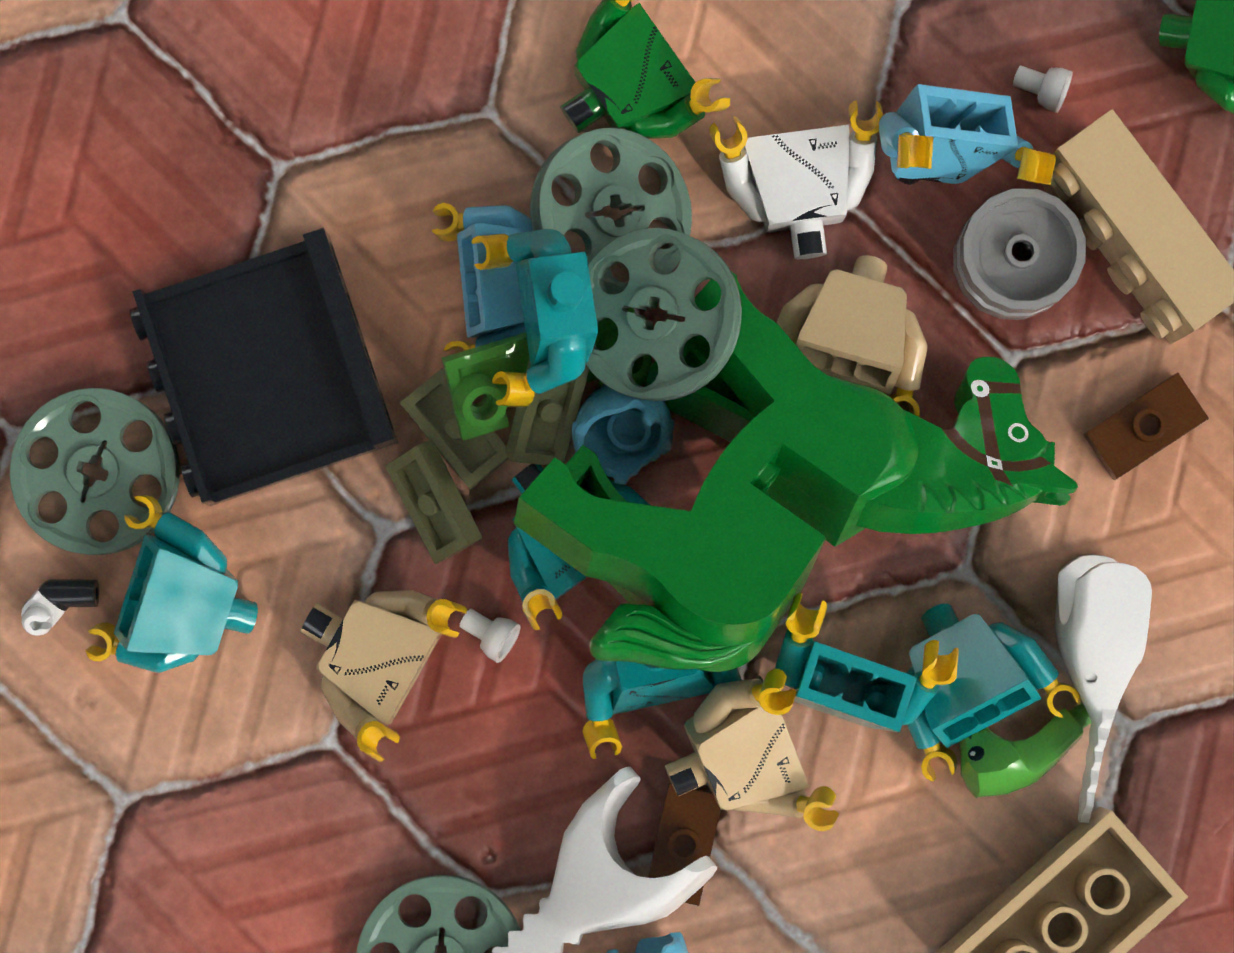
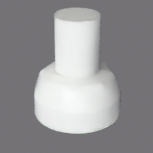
M1020 65L1015 74L1013 86L1037 94L1038 103L1049 111L1058 113L1067 95L1073 72L1064 68H1049L1047 73L1044 74Z
M472 608L467 611V614L463 616L460 622V628L480 639V648L488 658L496 663L501 662L510 652L521 629L520 624L511 619L498 617L491 621Z

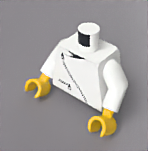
M857 100L850 104L848 109L851 127L854 130L851 134L848 124L747 138V131L736 116H733V121L736 124L735 134L728 139L720 138V132L715 122L709 127V134L717 148L721 151L719 159L727 192L751 220L763 222L766 232L790 230L795 259H810L826 255L827 249L823 225L843 222L847 211L859 205L874 173L877 136L875 133L879 131V121L883 116L882 107L878 101L875 104L876 113L874 117L866 121L857 118Z

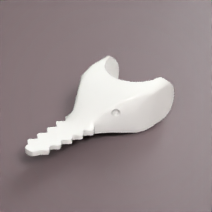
M1094 554L1080 555L1070 560L1059 571L1055 613V632L1063 663L1092 722L1089 729V745L1086 752V766L1082 777V791L1079 796L1078 821L1087 824L1094 807V797L1098 785L1104 748L1118 705L1134 671L1144 656L1152 599L1151 583L1138 568L1125 563H1118L1114 559L1103 555Z
M624 767L581 805L565 830L550 895L540 900L539 913L535 915L524 914L523 930L509 931L508 946L494 947L492 953H563L564 943L579 945L583 934L642 925L662 919L678 909L714 875L717 866L708 856H703L670 876L647 878L637 876L625 865L618 853L614 837L617 815L641 779L631 767Z

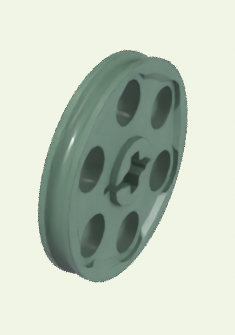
M601 128L583 133L563 143L549 155L541 166L531 192L530 217L533 231L554 229L563 235L567 231L577 233L585 243L588 265L609 243L627 233L648 229L651 221L654 219L661 220L671 230L679 231L689 236L691 233V201L687 186L679 169L668 154L657 144L632 131L618 128ZM595 143L605 145L612 153L613 166L608 173H602L592 165L590 151ZM643 165L653 167L660 176L661 185L656 195L646 193L639 184L638 174ZM557 176L567 178L574 186L575 199L570 206L559 204L552 195V182ZM608 205L611 208H619V210L638 209V211L624 214L616 220L609 217L604 218V215L591 218L585 217V215L601 211L602 208ZM669 243L667 248H659L657 250L654 264L661 275L671 273L680 262L681 253L679 248L674 243ZM610 267L604 275V286L608 293L613 295L621 293L629 283V281L623 283L616 280L612 275Z
M648 228L627 233L615 239L592 259L588 268L597 324L603 319L610 318L618 327V338L611 348L602 351L594 344L588 363H585L601 382L626 396L649 401H667L692 394L717 376L728 362L736 346L741 327L742 307L738 286L732 272L724 260L711 247L679 231ZM667 243H674L681 253L679 266L674 272L661 275L654 264L655 254L661 246ZM622 263L628 269L629 283L621 293L613 295L608 293L604 286V275L609 267ZM714 279L721 287L722 295L720 302L715 308L702 311L695 303L694 294L696 288L701 282ZM659 301L661 309L668 311V314L683 317L685 321L679 322L666 319L665 322L657 321L653 330L652 321L645 319V316L628 312V309L635 308L644 311L647 308L654 309ZM701 335L709 342L710 355L703 365L693 368L684 360L683 350L689 339ZM644 355H651L657 362L658 375L652 384L640 387L633 379L632 368L638 358Z
M101 388L71 391L50 400L40 407L20 431L10 462V483L13 497L27 524L52 545L63 550L87 555H106L121 552L141 543L145 534L152 535L154 533L153 528H131L124 519V515L128 514L136 517L140 522H145L149 517V508L137 504L133 498L132 489L137 479L145 475H152L158 479L162 488L161 496L158 500L162 508V515L171 511L180 482V462L177 447L173 444L167 427L159 416L145 404L130 396ZM92 402L100 410L101 421L94 431L80 433L74 428L72 414L80 404ZM135 421L146 422L153 434L151 444L141 452L130 451L123 439L125 429ZM47 437L52 439L57 445L58 457L49 468L39 469L30 460V448L38 439ZM98 457H102L101 467L109 471L106 481L96 480L93 486L89 487V476L82 473L85 463L95 464ZM56 491L64 496L67 502V511L60 521L47 523L41 518L38 505L45 494ZM103 510L112 512L119 522V530L116 536L107 542L97 541L90 532L92 517Z
M432 875L403 884L376 906L363 927L357 953H371L372 948L382 942L392 943L398 948L400 953H435L437 945L440 943L441 927L445 929L444 946H446L447 953H484L491 947H507L509 931H521L504 901L487 887L464 877ZM418 894L425 897L430 903L431 916L424 925L411 926L401 918L400 904L406 896ZM467 896L481 899L487 908L486 921L477 928L462 926L455 915L457 903Z

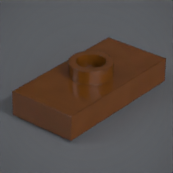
M1176 373L1083 435L1112 479L1116 480L1208 420L1209 417L1180 374Z
M672 783L668 784L648 878L670 876L703 856L710 858L721 810L711 792L694 789L681 796H677ZM704 885L684 903L699 906Z

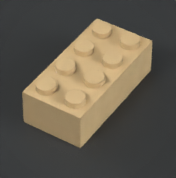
M1113 109L1083 129L1053 153L1056 155L1053 176L1050 185L1042 184L1046 193L1058 197L1077 216L1086 237V246L1091 250L1098 248L1111 265L1107 268L1110 278L1124 294L1128 295L1131 292L1144 309L1140 313L1141 318L1154 336L1158 339L1165 337L1171 345L1193 333L1234 303V269Z
M1098 807L1091 813L1088 824L1080 823L936 953H1127L1183 903L1188 896L1112 810Z

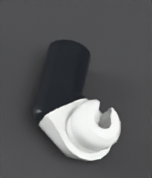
M50 579L45 581L22 608L21 623L24 630L34 636L44 635L49 632L51 627L56 624L69 607H97L99 603L98 580Z

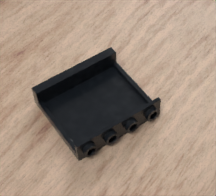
M324 228L303 234V242L150 293H145L141 289L132 291L137 307L130 309L133 326L140 340L148 338L154 356L153 360L147 361L149 375L157 393L166 392L171 412L164 414L166 427L173 444H183L189 463L181 466L183 479L192 498L200 496L203 504L213 506L398 443L331 238Z

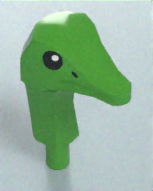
M1080 703V705H1077L1070 711L1064 707L1059 711L1063 718L1054 716L1035 735L1024 740L1010 741L1004 739L986 727L960 741L961 776L967 789L975 798L1009 794L1037 782L1082 738L1083 729L1092 723L1083 703Z

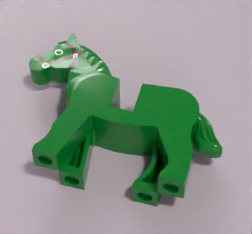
M732 272L738 286L742 307L740 333L732 355L723 369L707 385L685 397L664 401L670 411L730 442L706 477L692 510L686 511L626 501L607 478L597 454L582 445L566 464L554 457L524 491L518 500L514 525L586 577L608 582L628 602L620 604L590 639V653L595 659L636 662L664 669H698L709 672H721L745 665L761 651L792 605L795 595L800 593L825 540L836 547L865 528L888 533L927 534L978 526L1007 517L1024 509L1031 503L1066 505L1071 499L1069 494L1077 490L1078 484L1054 466L1055 442L1047 441L1043 434L1028 420L1023 405L1019 376L1015 369L1001 358L979 357L971 362L954 397V405L958 416L951 429H943L902 409L891 397L877 389L829 376L816 368L776 322L753 306L744 294L737 275ZM710 279L696 295L695 303L700 310H711L720 302L722 294L718 282ZM701 335L692 337L684 346V360L690 367L696 368L703 365L710 355L709 342ZM656 361L649 368L644 387L656 380L658 375Z

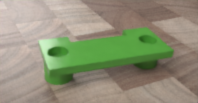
M629 308L628 312L635 313L634 308ZM610 318L603 319L597 324L598 335L595 345L601 351L611 348L618 338V327ZM526 332L442 357L457 426L463 441L509 427L505 411L510 406H499L496 404L497 400L505 397L507 385L493 384L492 379L500 371L526 373L530 358ZM644 355L634 363L632 376L639 385H644L646 382L647 373L652 364L651 355ZM589 369L586 383L597 380L599 387H601L604 383ZM484 394L481 402L472 403L476 397Z

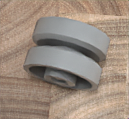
M1012 188L990 197L962 227L953 248V272L962 294L978 310L999 319L1025 320L1047 311L1076 285L1086 262V237L1077 216L1058 197L1039 189ZM1012 247H1019L1020 257L1028 259V261L1020 262L1016 260L1012 255Z

